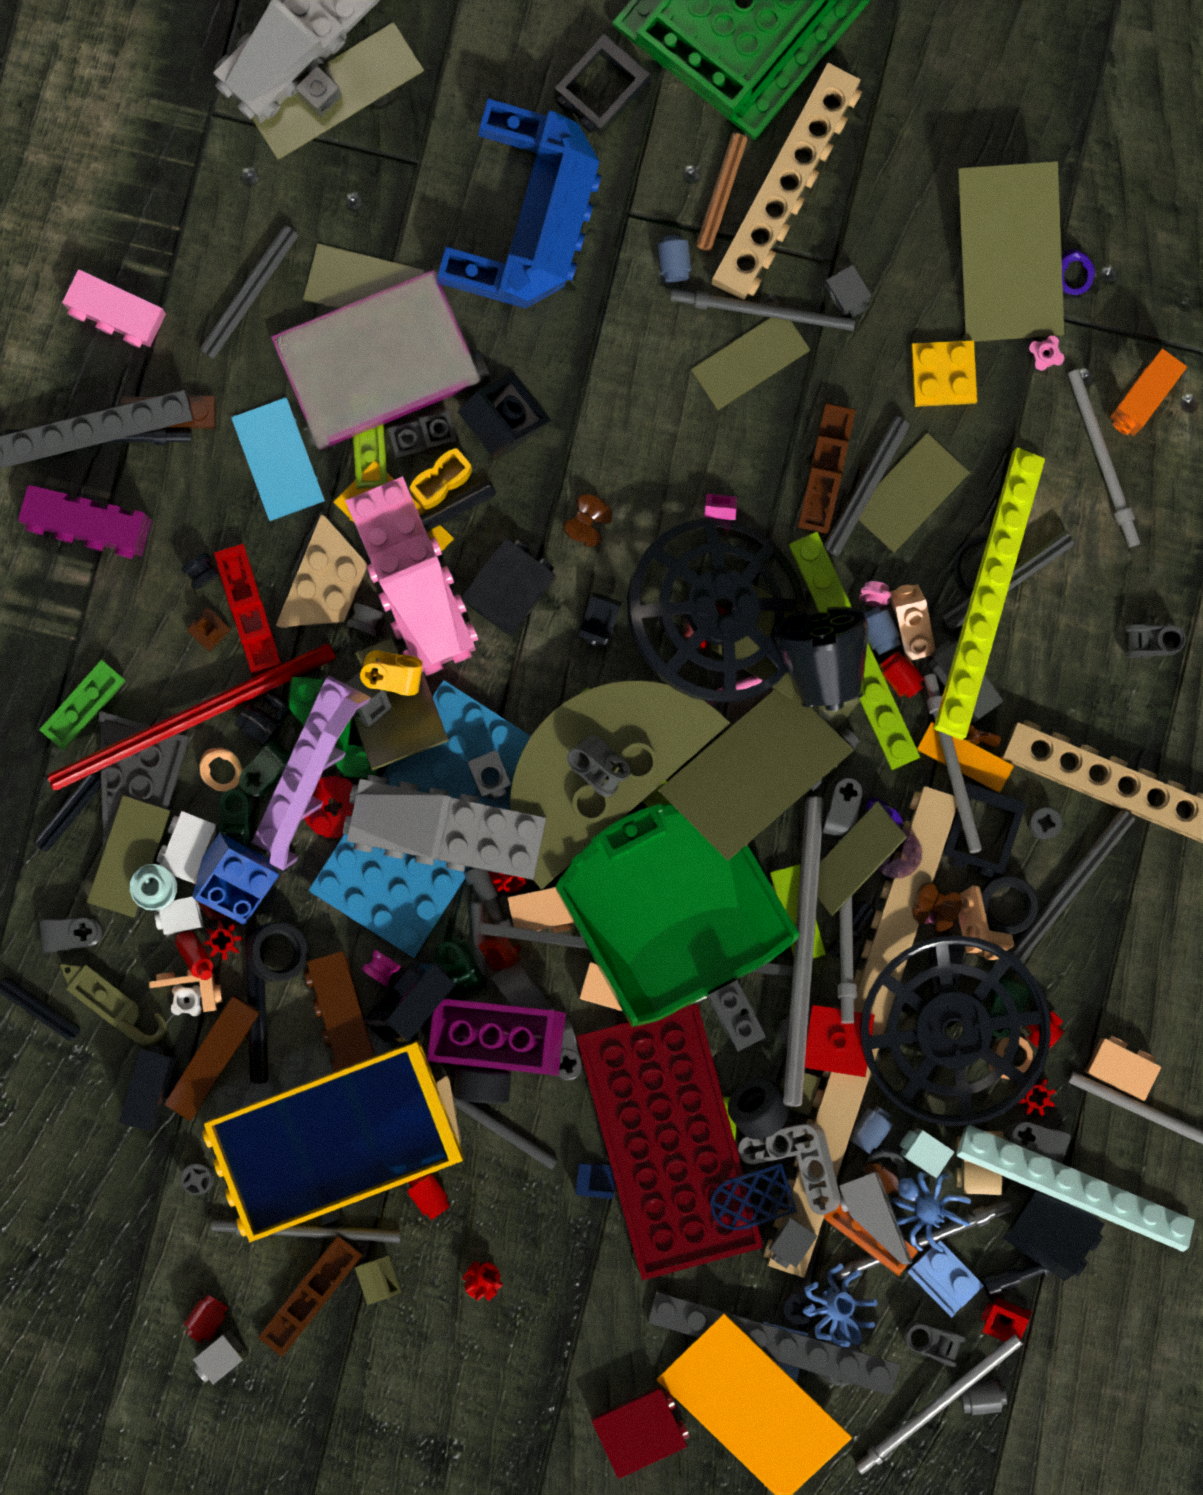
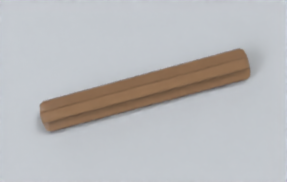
M731 134L696 246L701 250L711 251L747 143V137L742 134Z

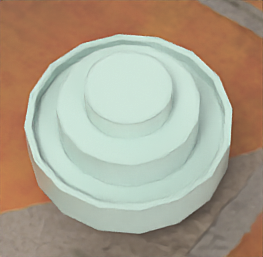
M147 864L140 867L133 874L130 881V893L138 906L146 910L159 911L173 902L177 893V882L174 874L168 868L158 864Z

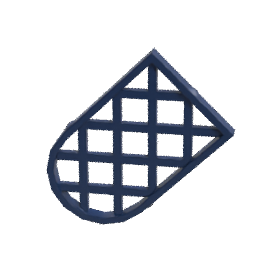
M783 1164L738 1178H732L719 1185L711 1199V1212L715 1220L724 1228L742 1230L797 1213ZM777 1169L772 1179L762 1174ZM780 1171L785 1185L776 1181ZM756 1176L752 1185L742 1181L743 1179ZM760 1177L770 1182L765 1193L755 1188ZM735 1182L730 1192L723 1189L728 1184ZM739 1184L749 1188L744 1199L734 1194ZM774 1184L784 1189L779 1200L769 1195ZM719 1191L728 1195L723 1206L715 1202ZM753 1191L763 1196L758 1207L748 1202ZM787 1193L792 1207L782 1202ZM731 1198L742 1203L737 1213L727 1208ZM766 1198L777 1203L772 1214L761 1209ZM745 1205L756 1210L751 1221L741 1216ZM780 1205L790 1210L788 1212L776 1215ZM715 1206L721 1209L719 1215L715 1212ZM724 1212L735 1217L731 1226L721 1221ZM759 1212L770 1217L755 1222ZM738 1219L748 1223L744 1226L735 1227Z

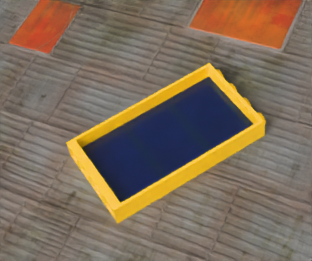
M419 1039L210 1119L204 1123L205 1129L202 1130L207 1147H213L217 1159L213 1160L216 1172L220 1178L224 1176L228 1188L225 1189L228 1203L231 1207L236 1206L240 1217L236 1219L238 1229L243 1237L247 1235L249 1243L459 1163L465 1157Z

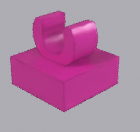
M706 494L704 517L726 519L729 521L735 520L737 497Z

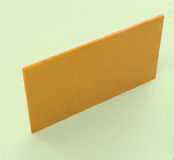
M725 1313L656 1379L667 1391L669 1390L673 1398H676L775 1495H792L852 1439V1436Z

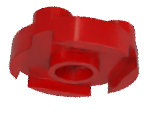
M328 776L319 779L312 796L323 801L321 808L304 818L307 825L316 834L331 839L344 836L343 829L346 816H352L354 804L350 803V795L354 784L350 780L339 776ZM334 798L336 803H342V808L338 810L337 816H332L331 812L325 811V806L329 805V799Z

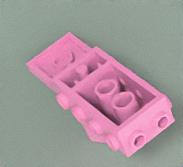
M403 476L345 500L372 563L366 566L373 583L379 581L384 591L378 594L385 612L392 610L396 621L390 623L397 640L403 638L408 648L403 651V655H412L420 658L423 661L422 673L425 672L426 675L442 670V664L454 660V663H459L472 657L471 652L476 650L473 642L479 639L472 623L466 625L461 613L466 612L460 594L456 596L452 594L449 587L450 584L454 583L448 566L441 568L437 556L441 555L442 552L435 537L429 539Z

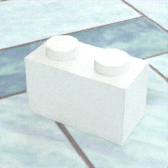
M181 811L180 816H174L168 829V833L172 834L168 846L163 845L161 847L156 862L168 868L174 876L196 884L202 857L213 843L219 826Z

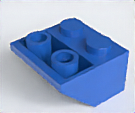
M219 833L202 857L192 897L245 925L278 878L279 873L275 866L270 864L269 858Z

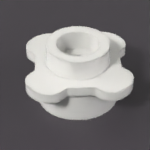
M181 984L175 985L172 989L174 994L173 1004L171 1005L172 1013L175 1015L190 1013L191 1016H198L202 1011L200 1006V986L195 985L192 988H187ZM186 997L190 999L189 1003L184 1002Z

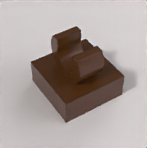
M207 608L187 631L211 652L231 629Z

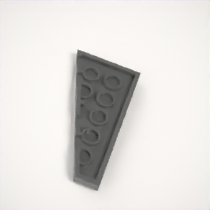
M99 711L100 750L150 727V725ZM181 734L173 735L102 769L101 790L104 850L123 795L169 810L190 737ZM140 906L138 907V910H137V913H136V916H135V917H137V915H138Z

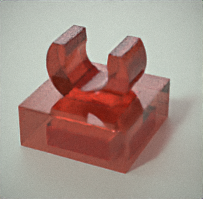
M488 937L478 945L494 971L511 967L520 960L517 955L521 950L520 944L512 946L506 937Z

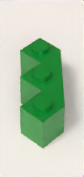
M292 677L289 709L303 726L322 688L323 679ZM352 716L334 746L346 752L345 756L334 764L348 779L368 780V775L379 777L380 768L371 769L364 746L351 745Z

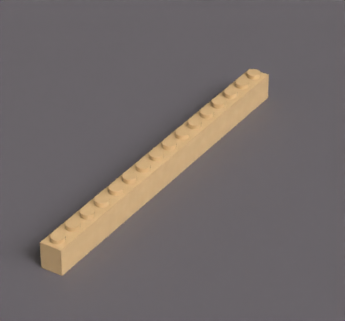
M926 786L922 787L920 792L915 791L909 807V809L914 810L911 822L905 820L902 828L907 838L904 840L901 852L895 850L890 868L895 869L892 880L885 881L880 898L885 899L882 911H875L871 923V928H874L875 932L872 941L866 939L861 957L866 960L862 971L857 969L853 978V983L857 985V998L854 999L855 1012L862 1013L869 989L878 974L893 958L913 944L919 926L912 914V908H915L916 893L922 884L927 882L933 883L957 809L956 799L953 795ZM907 960L890 974L899 982L901 981ZM883 985L876 996L871 1014L875 1015L872 1036L884 1034L896 997L893 992ZM879 1048L872 1049L874 1059L876 1058ZM868 1066L866 1077L823 1071L822 1077L827 1078L823 1090H817L812 1107L817 1108L814 1119H808L806 1122H814L823 1128L836 1178L871 1074ZM813 1134L803 1135V1137L807 1138V1141L814 1140ZM796 1155L793 1167L797 1168L794 1180L788 1179V1183L791 1187L797 1213L775 1219L773 1227L778 1228L777 1236L790 1216L818 1237L824 1215L814 1213L808 1204ZM813 1160L810 1170L814 1176L820 1177L823 1173V1167L819 1161ZM823 1181L815 1184V1186H824L826 1185V1182ZM787 1193L785 1196L788 1198L786 1204L792 1207ZM828 1196L819 1197L820 1203L829 1202ZM784 1208V1210L778 1209L776 1215L788 1212L790 1210ZM817 1238L797 1268L789 1264L786 1269L771 1259L774 1254L769 1250V1246L773 1242L772 1239L768 1240L763 1257L768 1258V1266L804 1278Z

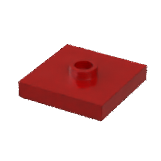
M812 1005L807 1033L805 1068L866 1077L867 1064L861 1046L860 1031L862 1013L854 1011V1023L844 1024L841 1023V1009ZM871 1014L870 1018V1037H872L873 1024L875 1018L874 1014Z

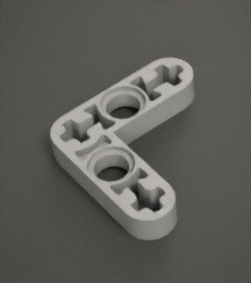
M809 1122L781 1128L774 1135L764 1139H751L749 1137L742 1139L738 1151L741 1159L748 1164H758L797 1155L808 1204L814 1213L825 1215L839 1207L840 1193L826 1136L819 1124ZM813 1134L814 1140L797 1142L796 1137ZM778 1135L784 1136L788 1142L785 1152L780 1151L776 1147L775 1140ZM766 1144V1150L751 1153V1146ZM813 1160L819 1161L823 1167V1173L820 1177L814 1176L810 1170ZM823 1181L826 1182V1185L824 1186H815V1184ZM828 1196L829 1202L820 1203L819 1197Z

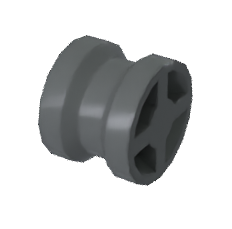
M355 603L353 607L355 613L353 618L348 620L346 626L357 632L375 637L377 634V622L382 620L384 613Z
M1042 808L1031 814L1028 820V828L1034 837L1046 840L1055 837L1060 832L1062 819L1056 810Z
M195 1163L183 1170L180 1182L182 1188L187 1193L200 1195L211 1189L214 1183V1174L208 1165Z

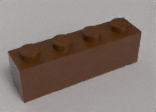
M345 951L308 961V969L304 970V975L308 987L314 986L317 999L312 1000L317 1018L323 1017L326 1029L321 1030L326 1048L332 1047L335 1059L330 1060L333 1072L376 1056L368 1027L363 1022L365 1017ZM376 1064L350 1075L352 1080L380 1072V1068Z

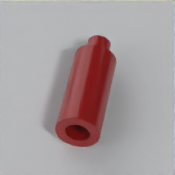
M191 930L178 934L175 939V945L192 975L201 978V980L210 979L213 963L197 935Z

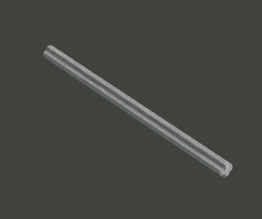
M816 796L808 797L805 803L796 924L799 939L795 941L783 1098L784 1105L791 1107L801 1106L803 1097L824 799Z

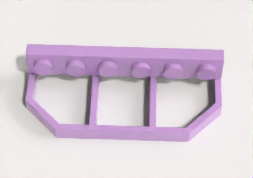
M328 676L322 685L252 841L253 844L270 852V864L281 870L291 866L299 857L289 851V845L300 821L321 808L323 801L312 796L323 770L345 756L346 752L334 747L337 739L356 710L369 703L371 698L331 676Z

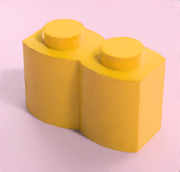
M457 448L449 450L440 456L434 468L423 471L413 480L409 488L410 492L425 510L432 509L445 499L449 490L458 488L468 480L472 473V466Z

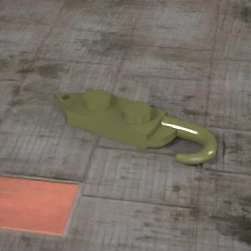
M86 964L84 967L60 965L68 985L66 990L132 1041L141 1046L149 1047L150 1044H158L164 1038L166 1022L159 1013L154 1015L159 1025L157 1032L154 1035H146L134 1026L139 1016V1007L135 1001ZM67 967L71 969L70 973H66Z

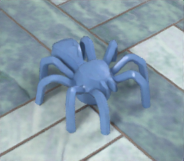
M927 1172L918 1173L919 1185L912 1178L901 1179L898 1185L900 1195L917 1205L906 1203L900 1197L892 1199L899 1207L915 1212L911 1216L896 1218L898 1225L919 1220L910 1230L909 1236L912 1246L918 1251H922L923 1248L916 1242L915 1234L926 1224L927 1241L934 1249L943 1252L944 1248L937 1244L932 1237V1225L939 1228L938 1223H944L943 1218L945 1216L959 1224L969 1226V1220L945 1210L944 1205L948 1201H960L970 1204L971 1199L961 1195L948 1194L942 1200H938L943 1179L950 1177L948 1173L940 1174L937 1177L933 1197L924 1181V1178L928 1176Z
M840 1263L829 1269L827 1280L831 1287L822 1293L823 1297L811 1293V1290L818 1288L817 1282L804 1288L806 1296L813 1301L823 1304V1307L815 1309V1306L811 1304L806 1306L802 1312L809 1317L825 1313L827 1316L815 1326L817 1339L830 1340L834 1345L849 1347L850 1344L859 1345L861 1343L862 1336L858 1327H875L874 1322H860L853 1317L852 1314L855 1306H877L878 1302L876 1299H853L847 1293L849 1282L862 1275L860 1270L849 1274L844 1279L840 1292V1289L833 1280L834 1273L842 1270L844 1267ZM833 1319L829 1335L822 1334L820 1329Z

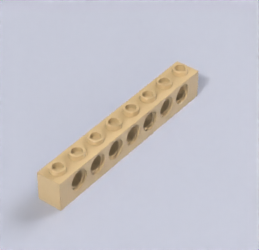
M827 63L712 278L711 285L740 300H745L748 294L754 296L762 281L758 278L762 267L769 268L776 255V252L772 251L776 241L783 242L790 229V225L786 224L791 213L794 215L798 214L805 200L800 197L806 186L812 188L819 174L815 170L820 159L826 161L834 146L829 143L834 132L840 135L848 120L844 116L848 106L854 108L862 94V91L858 89L861 79ZM833 97L839 101L840 106L836 109H829L824 105L823 101L826 98ZM813 124H820L825 128L826 133L822 136H815L810 132L809 127ZM798 151H806L810 154L811 160L807 163H801L796 160L795 154ZM787 177L792 178L796 181L797 187L793 190H786L781 186L780 181ZM771 204H776L782 208L783 213L778 217H772L766 212V208ZM756 231H762L767 234L769 240L764 244H757L753 241L751 235ZM742 258H748L754 263V268L750 271H743L738 267L737 262Z
M1024 720L1023 724L1019 722L1014 724L1001 755V759L1119 809L1127 810L1131 814L1203 843V793L1197 792L1196 796L1184 792L1186 787L1171 780H1168V783L1165 784L1156 780L1157 775L1151 771L1139 768V771L1136 772L1127 768L1128 762L1114 756H1111L1109 760L1098 756L1099 750L1091 746L1082 744L1079 748L1069 744L1070 738L1062 734L1053 732L1052 736L1040 732L1041 726L1033 722ZM1035 741L1042 742L1046 746L1047 753L1044 758H1037L1032 754L1031 746ZM1064 753L1071 754L1075 758L1076 764L1073 770H1066L1061 766L1060 758ZM1093 765L1100 766L1104 771V779L1101 782H1095L1089 776V770ZM1122 777L1130 779L1133 783V790L1130 794H1123L1118 788V782ZM1151 789L1159 791L1162 796V802L1158 807L1152 806L1147 800V794ZM1180 801L1186 802L1191 808V813L1187 819L1181 818L1176 812L1177 804Z

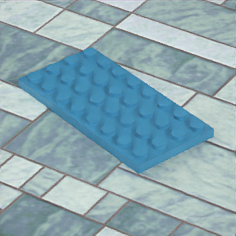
M443 680L433 695V700L449 741L389 764L382 777L387 778V785L398 787L399 781L418 785L417 791L429 793L430 787L449 791L448 796L460 800L461 794L479 797V804L509 810L515 769L522 751L531 736ZM497 750L511 785L505 787L507 794L489 800L488 795L480 796L467 762ZM486 768L481 773V779L484 784L492 786L498 782L499 774L494 768ZM344 834L308 891L414 958L464 881V873L470 871L472 867L465 866V870L462 872L447 869V862L434 860L433 865L415 862V855L403 853V858L399 859L385 856V849L373 847L372 853L353 849L354 843L348 842V835Z

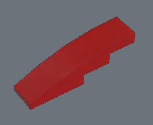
M244 544L215 552L214 555L252 676L260 675L282 665Z

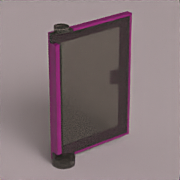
M434 270L271 336L309 426L303 430L310 446L316 444L318 450H322L490 379L480 351L477 350L469 353L440 284L436 283L437 275Z

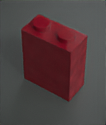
M658 1386L591 1418L618 1479L687 1447L685 1439L690 1437L683 1420L676 1421L671 1411L677 1407L669 1390L663 1393L661 1387Z

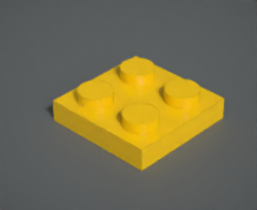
M974 340L912 343L914 407L977 403Z

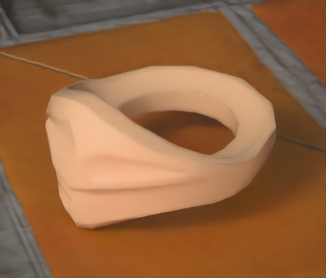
M211 748L203 753L199 763L200 775L203 781L216 791L226 792L236 788L242 779L243 771L236 755L224 748ZM219 756L222 759L229 760L235 768V777L227 784L217 783L210 774L209 764Z
M1010 1035L996 1042L991 1050L1003 1057L1004 1049L1009 1044ZM1020 1037L1019 1045L1025 1051V1060L1016 1068L1025 1073L1033 1060V1051L1028 1041ZM989 1064L990 1071L992 1072L995 1068ZM1004 1074L1001 1076V1078L1009 1079Z

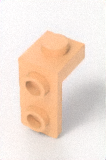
M902 585L896 590L890 591L892 595L889 600L897 616L904 656L907 655L911 661L931 656V653L935 650L927 602L919 585Z
M973 885L959 894L962 898V907L958 915L962 936L985 940L998 945L1006 951L1015 946L1011 934L989 930L979 886ZM965 946L966 954L985 957L987 960L998 959L997 956L990 952Z
M187 970V976L175 978L174 972L157 974L156 981L149 982V988L199 982L203 1012L219 1010L218 1004L223 1003L221 984L216 985L214 973H212L210 979L201 980V978L194 977L190 970Z

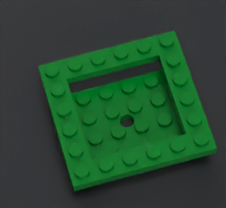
M631 0L612 22V26L753 140H756L871 0H752V5L746 9L739 8L735 4V0ZM825 2V7L752 93V88Z

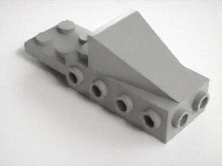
M272 0L252 34H245L236 45L238 48L230 56H223L215 65L216 70L213 72L217 81L215 86L225 97L229 98L232 96L239 103L237 105L238 109L248 119L254 117L261 124L266 118L270 119L278 112L281 107L280 104L288 96L292 97L297 93L296 87L316 66L321 68L324 64L323 61L331 53L335 54L341 49L347 38L346 34L380 0Z
M368 775V780L360 779L359 785H353L350 803L354 804L352 816H346L343 834L348 835L347 841L354 843L353 849L372 853V848L376 847L385 849L384 855L402 859L403 853L415 855V862L433 865L434 860L447 862V869L464 872L465 866L534 880L547 818L479 804V797L461 794L460 800L448 796L449 791L430 787L429 793L417 791L418 785L399 781L398 787L387 785V778Z

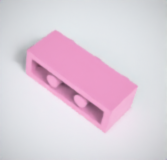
M79 269L62 302L69 309L68 315L83 322L86 318L97 322L96 328L110 335L114 331L125 335L124 341L138 348L141 347V344L148 347L151 346L166 315L163 308Z

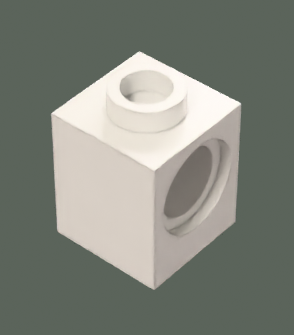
M193 897L173 900L166 908L154 912L157 929H163L164 935L204 928L199 901L193 899Z

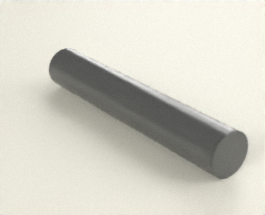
M474 902L470 903L475 976H486L485 934H479V925L484 923L483 903Z

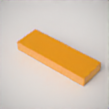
M930 722L917 747V751L947 766L938 731L933 729L935 723ZM952 736L962 775L996 793H1000L1014 765L965 739L960 740Z

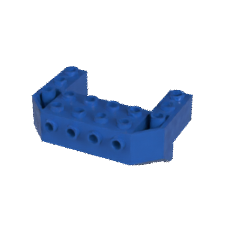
M488 99L478 136L537 153L506 264L446 247L436 283L526 309L564 288L566 280H573L577 263L572 262L574 251H581L585 233H581L580 230L583 221L589 222L594 204L588 203L591 191L595 193L598 191L602 177L601 174H597L600 161L578 123L550 110L548 116Z

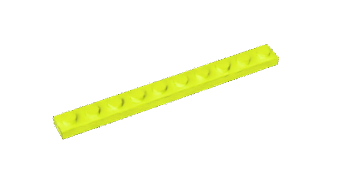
M1018 447L1011 456L933 727L937 731L960 740L967 737L1045 462V458Z

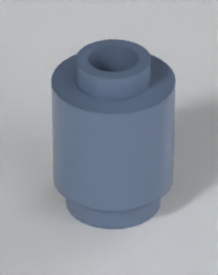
M681 235L663 237V242L657 246L661 275H664L665 282L688 280L689 272L691 271L688 240H682Z
M877 607L864 614L869 627L868 641L872 649H876L878 655H882L901 645L898 639L900 634L888 609L881 611L880 607Z
M877 1105L874 1110L867 1107L853 1127V1134L849 1140L870 1154L873 1148L877 1150L893 1127V1124L889 1122L892 1116Z

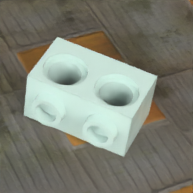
M918 1128L915 1132L909 1130L899 1145L903 1148L900 1153L903 1157L935 1178L939 1176L954 1153L953 1150Z

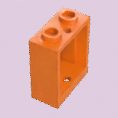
M1162 348L1109 417L1114 421L1112 424L1114 428L1124 435L1130 433L1135 436L1149 420L1187 366Z

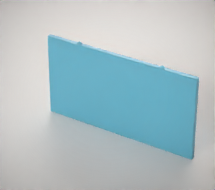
M287 397L231 417L269 521L325 501L317 481L318 477L315 476L296 424L297 420L294 419Z

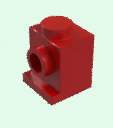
M996 1298L994 1305L987 1303L981 1320L986 1322L982 1332L1003 1342H1006L1014 1334L1021 1339L1033 1311L1025 1310L1005 1300ZM1002 1314L1011 1318V1321H1003L1000 1315Z

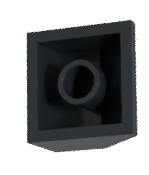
M514 372L477 391L458 411L467 426L471 428L495 460L516 449L551 421Z

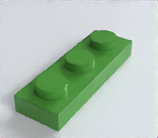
M101 659L39 730L65 751L122 687L126 680Z

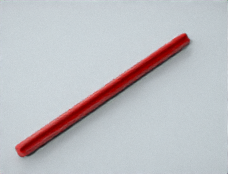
M324 644L47 775L48 781L53 790H59L292 680V677H299L335 659V654L329 644Z

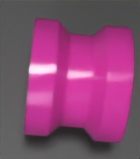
M375 949L372 953L373 959L369 964H365L361 970L387 987L390 983V976L393 972H397L401 966Z

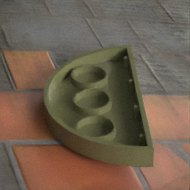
M622 681L594 687L576 695L554 710L539 725L523 749L515 769L510 795L511 811L547 818L534 881L542 890L571 864V860L590 844L596 835L627 815L730 722L704 700L689 697L675 690L670 685L649 681ZM588 735H595L601 738L630 767L629 776L627 779L619 782L616 793L610 797L597 793L568 764L567 755L569 751ZM606 779L602 782V785L607 782Z

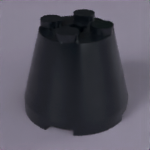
M828 607V613L818 612L807 616V613L804 611L782 620L774 627L775 644L801 698L802 706H825L826 710L835 711L844 707L843 702L857 699L864 695L863 683L869 627L862 610L851 607Z

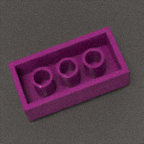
M443 999L433 1011L427 1061L558 1076L566 1013L554 1010Z

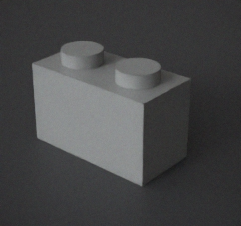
M228 1330L193 1359L197 1364L194 1370L204 1382L210 1380L212 1384H215L249 1353L232 1332Z

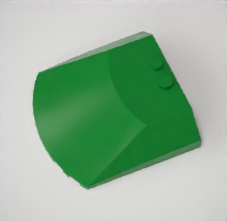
M657 804L639 810L608 826L571 860L570 866L563 876L560 877L556 885L557 893L631 1027L659 1021L769 963L799 939L798 930L748 845L744 846L727 861L672 804L663 806L662 804Z

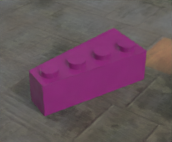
M32 485L27 486L18 518L21 524L26 525L25 531L38 535H43L44 530L56 533L55 539L68 543H73L74 538L86 541L85 547L98 551H103L105 546L116 549L115 555L128 559H133L134 554L138 556L143 555L152 520L144 512L134 510L133 515H131L130 511L119 506L108 504L104 508L100 507V503L90 499L76 497L74 500L70 499V495Z

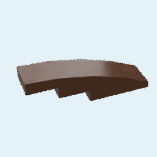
M825 402L798 528L825 534L829 533L856 408Z
M234 994L164 1105L191 1122L209 1092L214 1088L227 1064L234 1057L261 1011Z
M337 1236L258 1336V1339L280 1357H283L362 1255Z

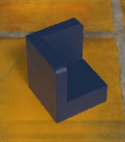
M579 1162L576 1195L613 1199L615 1179L611 1165Z

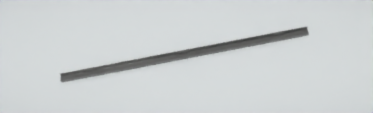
M480 923L479 934L588 949L582 937L485 923ZM767 963L752 972L793 977V966Z

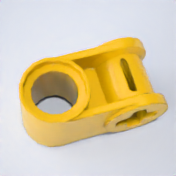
M380 650L371 651L366 655L363 662L364 666L360 672V679L366 687L391 691L406 696L415 695L419 692L423 661L420 658Z

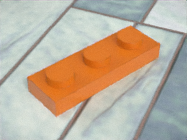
M840 1204L835 1211L824 1215V1220L897 1276H900L907 1267V1265L901 1264L850 1216L849 1211L844 1212ZM905 1241L911 1259H913L918 1250Z

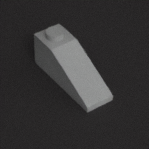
M874 1172L840 1185L839 1187L842 1192L840 1193V1205L843 1211H849L850 1216L901 1264L908 1265L913 1263L879 1173Z

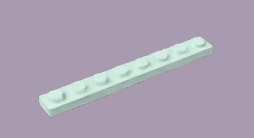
M967 1125L963 1129L957 1157L1182 1252L1189 1248L1195 1220L974 1126Z

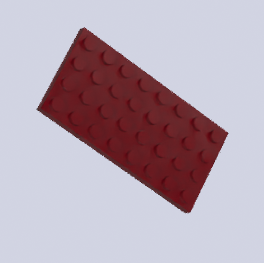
M698 1004L686 1006L659 1021L631 1027L630 1023L627 1022L576 1036L641 1280H647L764 1248L758 1225L742 1230L727 1229L715 1220L711 1212V1199L718 1186L732 1178L744 1176ZM735 1182L728 1184L723 1189L730 1192ZM739 1184L734 1194L744 1199L748 1188ZM719 1191L715 1202L723 1206L728 1195ZM731 1198L727 1208L737 1213L742 1203ZM745 1205L741 1216L751 1221L754 1210ZM715 1206V1212L719 1215L721 1209ZM724 1212L721 1221L731 1226L735 1217ZM738 1219L735 1227L744 1226L748 1223Z

